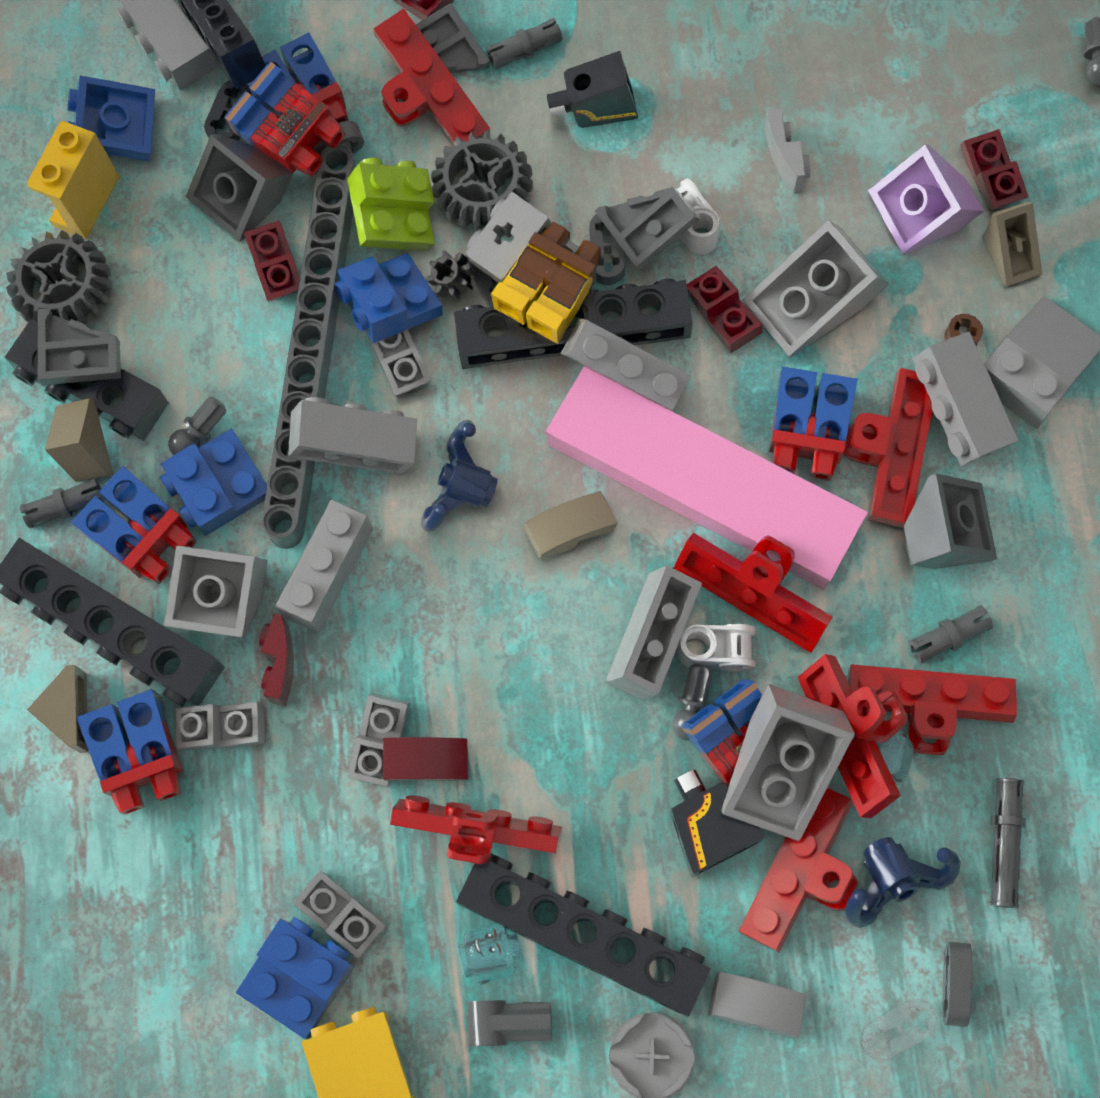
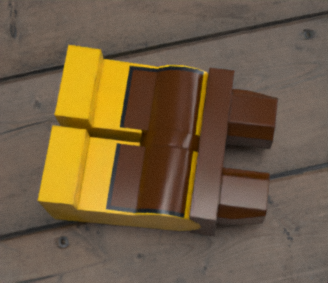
M552 222L542 235L534 232L529 240V244L521 252L514 267L505 280L497 284L491 293L494 309L523 325L527 321L528 328L559 344L589 290H591L596 282V268L601 258V248L588 240H583L575 254L564 248L570 240V232L563 226Z

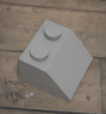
M176 545L164 626L245 638L262 600L268 560L255 556Z

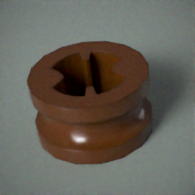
M959 314L953 317L944 333V340L961 335L959 332L960 327H966L967 332H970L977 346L983 335L981 322L970 314Z

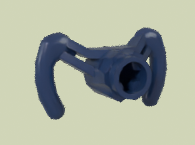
M470 420L461 421L448 439L446 449L449 453L450 464L447 462L444 464L437 485L442 486V492L438 499L424 510L421 519V526L427 532L437 530L446 519L449 511L461 503L475 508H479V506L486 508L495 493L498 479L491 475V471L476 466L464 445L466 437H472L476 433V427Z
M885 837L873 842L863 853L866 859L864 865L872 877L867 892L863 889H856L852 893L845 908L846 918L853 926L862 928L875 922L883 906L891 899H895L896 902L907 900L918 891L919 887L937 890L946 888L956 880L960 872L961 861L957 853L948 848H940L937 851V859L945 865L939 870L910 859L901 843L896 844L891 837Z

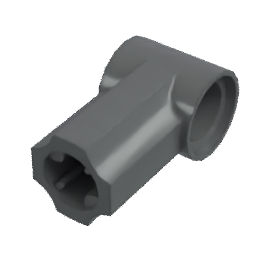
M502 1000L467 1002L468 1046L507 1045V1042L552 1041L551 1003L523 1002L506 1004V1001Z

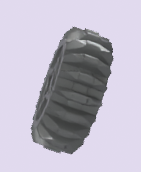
M487 130L483 137L476 139V135L471 131L468 137L469 141L466 142L456 137L454 141L455 149L444 146V157H436L435 167L437 170H433L431 173L432 183H434L432 187L433 197L438 199L437 206L439 210L446 211L447 219L450 222L459 218V225L463 229L470 222L473 223L474 230L476 231L482 228V224H488L491 220V211L496 203L501 199L506 200L511 191L529 203V192L533 190V180L531 179L533 175L532 167L530 164H527V155L524 151L518 152V145L515 141L506 144L505 137L502 134L492 140ZM466 167L467 173L459 178V183L452 186L457 174ZM512 177L508 189L501 196H498L497 190L505 184L506 179Z
M61 230L57 238H54L51 233L46 231L45 240L42 242L32 237L31 242L33 246L30 249L19 247L22 258L10 259L11 266L15 270L6 273L7 280L10 282V285L6 288L8 295L12 298V306L17 312L21 313L20 315L26 322H29L31 319L38 323V309H46L54 316L68 321L73 319L87 326L85 316L89 313L99 316V310L96 305L108 304V298L104 292L112 290V284L108 280L111 277V270L106 264L105 256L101 251L97 250L92 241H85L77 233L70 238L67 232ZM80 263L86 266L84 283L80 282L77 278L79 274L77 268ZM35 280L41 284L39 289L41 295L38 301L34 300L33 297Z

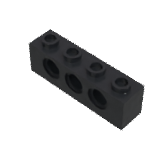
M177 0L182 11L209 47L211 54L235 90L254 81L266 65L253 36L227 0Z
M31 319L4 357L14 368L12 374L29 386H33L35 382L42 385L38 380V323ZM121 369V378L91 381L83 389H78L81 382L42 385L46 387L44 390L46 394L63 404L67 399L76 402L94 397L98 416L110 422L109 428L127 439L134 435L145 441L169 404L160 389ZM125 396L121 404L114 407L110 406L115 397Z

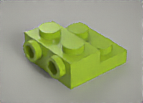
M375 157L362 160L347 177L360 247L429 251L434 246L435 241L428 209L435 202L428 169L416 168V163L413 161H402L395 166L383 165L382 160Z

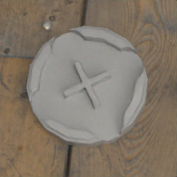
M651 1012L638 1014L627 1020L620 1026L612 1038L609 1052L612 1074L620 1087L635 1098H670L681 1091L692 1076L695 1060L692 1040L685 1028L667 1015Z

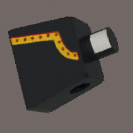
M621 51L567 69L564 72L566 90L547 94L551 116L573 112L578 127L581 128L638 118L632 84Z
M696 770L689 771L674 780L684 802L671 808L670 814L688 871L692 878L757 845L765 838V835L758 826L722 814V806L728 791V786L724 782L706 790Z

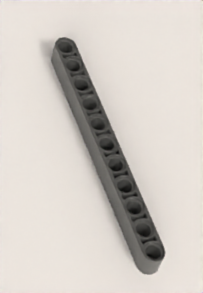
M341 143L333 149L326 146L320 154L323 162L317 170L263 509L262 526L272 543L283 549L297 546L303 538L315 461L286 456L289 450L291 412L301 400L306 398L319 397L325 399L340 302L335 289V283L339 281L338 270L345 267L352 223L353 207L347 177L355 169L356 163L351 149ZM339 164L346 165L341 170H332L335 166ZM333 198L341 199L338 203L334 205L326 204L329 200ZM326 233H336V235L331 239H321V237ZM322 267L331 268L330 271L324 275L315 274L316 271ZM316 302L326 303L320 310H309ZM311 337L320 338L316 345L311 347L304 346L307 339ZM305 373L315 374L314 378L307 383L298 382L299 378ZM291 482L298 483L294 493L290 495L280 494L285 484ZM280 521H292L291 528L284 533L274 532L276 525Z

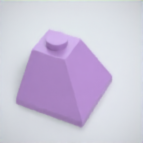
M929 145L921 147L869 190L874 203L902 254L911 253L955 234L984 212L968 181Z

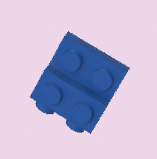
M80 75L77 90L70 89L67 111L74 112V122H67L94 132L109 158L111 155L149 161L152 144L155 89Z
M408 253L381 264H377L372 256L338 270L339 281L335 283L337 295L342 304L348 303L350 305L352 317L359 331L365 330L373 343L443 315V305Z
M232 428L199 448L194 443L160 463L166 472L159 477L171 497L179 494L185 504L179 508L183 518L191 529L198 525L205 536L265 501L267 484Z
M293 917L290 923L280 918L256 954L258 959L239 986L236 994L307 1040L311 1036L310 1030L317 1027L355 966L346 960L350 952L328 939L324 946L313 939L311 936L315 930L296 917Z

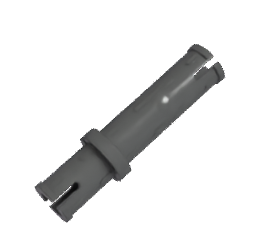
M997 778L995 815L991 816V825L995 826L990 906L1019 908L1020 842L1022 828L1026 827V818L1022 817L1024 780Z

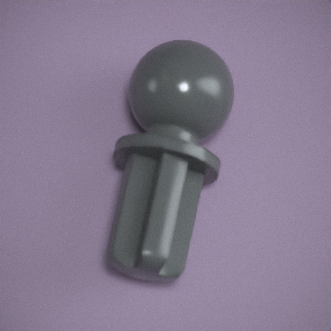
M1094 17L1084 25L1087 48L1084 50V57L1090 60L1086 70L1087 77L1092 83L1100 85V18Z
M214 397L207 398L192 417L184 419L187 429H179L170 436L168 447L173 456L194 443L199 448V438L205 441L211 438L209 432L226 414V408L219 400Z
M691 665L689 667L683 697H678L677 700L684 703L685 706L684 709L674 716L673 730L680 739L685 741L691 740L680 725L709 704L706 701L713 672L704 666Z

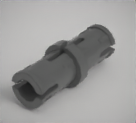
M552 18L528 30L522 28L515 31L514 36L487 46L486 52L493 68L496 70L522 57L528 59L534 56L533 52L562 41V33L559 25L556 24V20Z
M94 478L91 481L63 490L61 487L54 489L52 495L27 504H21L20 511L22 514H26L22 517L30 529L60 516L64 519L72 517V512L83 509L94 496L102 502H105V499L99 493L102 488L98 480Z
M979 605L952 621L946 618L938 623V628L915 639L908 640L909 649L913 652L925 645L928 647L913 656L919 664H922L949 648L955 651L963 646V641L986 630L993 629L992 619L988 617L976 624L974 623L975 620L988 613L982 605Z

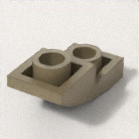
M599 491L553 507L529 519L524 523L523 527L540 559L574 550L578 541L613 532L618 523L602 492Z

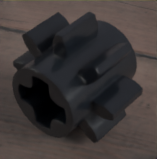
M444 250L442 257L429 262L432 266L431 275L426 278V281L432 286H436L434 293L442 299L449 292L458 301L460 300V294L467 290H473L471 276L477 272L471 265H466L468 258L464 254L459 252L453 258Z

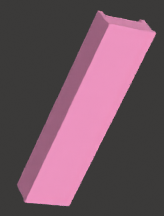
M585 366L545 431L548 436L549 446L751 552L764 536H772L794 550L795 558L789 572L825 590L828 582L833 578L868 513ZM773 550L767 551L768 557L771 560L780 561V556L777 552Z

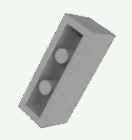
M118 0L120 7L116 9L117 14L128 29L134 26L138 34L134 36L145 54L148 55L152 52L157 60L154 61V65L165 81L172 79L178 89L182 90L217 68L209 47L174 0Z
M580 318L561 352L564 356L673 411L691 377L686 372L596 324Z
M970 332L929 346L912 358L915 363L916 375L927 390L932 401L933 413L940 420L948 437L949 449L957 457L960 466L1000 451L1019 441Z
M310 397L301 400L291 412L288 457L395 474H403L415 464L417 418L405 417L401 411L385 410L374 412L368 411L364 405L360 404L338 406L328 404V400L323 398Z
M330 500L275 605L284 618L320 633L373 530L367 515L334 500Z
M667 565L648 574L605 681L606 683L639 699L659 695L702 585L701 582Z

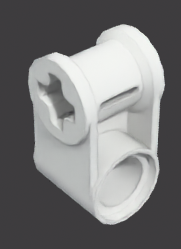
M686 178L681 181V186L677 190L700 220L679 238L692 253L705 255L712 252L718 244L719 217L703 198L697 186L690 179ZM697 228H706L709 230V232L700 234L695 232L694 230Z
M745 624L724 626L692 625L681 636L677 647L678 658L688 668L691 665H699L709 669H721L730 672L755 670L756 661L752 660V637L756 635V627ZM690 639H700L707 646V652L703 655H694L688 650L686 642Z

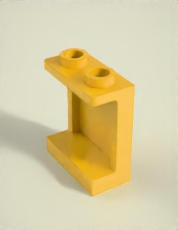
M61 121L27 181V186L30 190L47 196L55 206L49 219L53 227L71 234L77 233L84 239H87L119 178V174L94 132Z
M371 1007L352 1014L353 1023L339 1028L336 1027L335 1021L310 1030L312 1038L301 1041L318 1098H416V1096H412L390 1028L389 1021L391 1020L388 1012L377 1013L376 1007Z

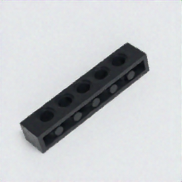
M671 278L658 280L652 285L637 286L635 284H623L616 287L615 290L601 292L591 289L574 316L588 320L633 345L691 338L693 324L686 280L676 281ZM469 305L464 307L462 311H454L458 351L462 369L562 356L561 352L575 327L569 326L559 344L535 331L525 329L527 321L523 325L494 309V306ZM652 306L659 312L654 315H645L640 310L643 307ZM613 311L618 313L620 317L614 321H608L602 318V315ZM493 327H501L505 330L502 335L497 337L486 334Z
M18 538L0 564L1 595L17 605H20L24 599L35 606L31 613L49 625H52L55 620L67 626L63 633L84 646L87 640H90L99 646L96 654L113 665L117 666L120 660L133 667L129 674L147 686L156 681L166 688L162 695L181 707L184 706L186 701L194 706H199L225 668L215 657L21 538ZM48 578L47 587L40 593H34L36 583L41 579ZM75 598H81L79 608L73 613H66L68 603ZM107 618H113L112 628L104 634H99L98 628L100 623ZM139 638H146L147 644L145 649L138 654H131L132 644ZM172 658H179L180 666L178 670L171 675H164L166 662Z
M492 854L489 861L484 864L474 863L456 900L459 906L687 1018L690 1016L711 969L703 965L704 956L683 946L678 953L664 946L665 937L647 928H643L641 934L625 927L628 921L626 918L605 909L603 914L600 915L587 908L590 901L567 890L563 897L549 890L550 881L534 873L528 872L527 877L524 878L511 871L514 864L497 855ZM513 884L520 890L519 900L513 906L505 907L500 905L497 901L498 890L503 885ZM549 902L558 908V917L554 923L541 925L536 922L534 913L541 903ZM580 921H589L597 929L596 938L589 944H580L572 936L574 926ZM625 939L634 945L636 954L630 962L618 963L612 958L610 950L613 943L617 940ZM665 958L672 963L674 975L668 982L660 983L651 977L649 967L655 959Z

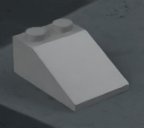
M828 220L743 299V302L786 354L792 358L862 310L889 285V282L845 231Z
M1043 296L984 363L1001 403L1038 429L1100 352V335Z
M768 684L750 719L722 806V814L800 841L855 735L845 712Z

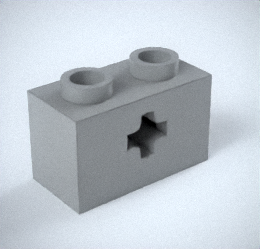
M512 191L506 200L501 199L496 203L490 214L491 220L483 230H478L473 234L467 245L468 251L465 253L475 267L498 283L505 280L521 252L529 244V240L534 232L542 235L551 224L549 217ZM504 235L508 238L514 237L510 243L505 240L503 242L500 241Z

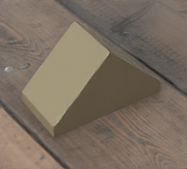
M1027 201L993 213L982 238L1003 284L1010 286L1042 275L1033 203Z
M94 397L56 406L45 451L75 482L113 474Z
M67 665L27 711L66 745L79 753L88 752V747L77 717L87 713L86 673L76 665Z

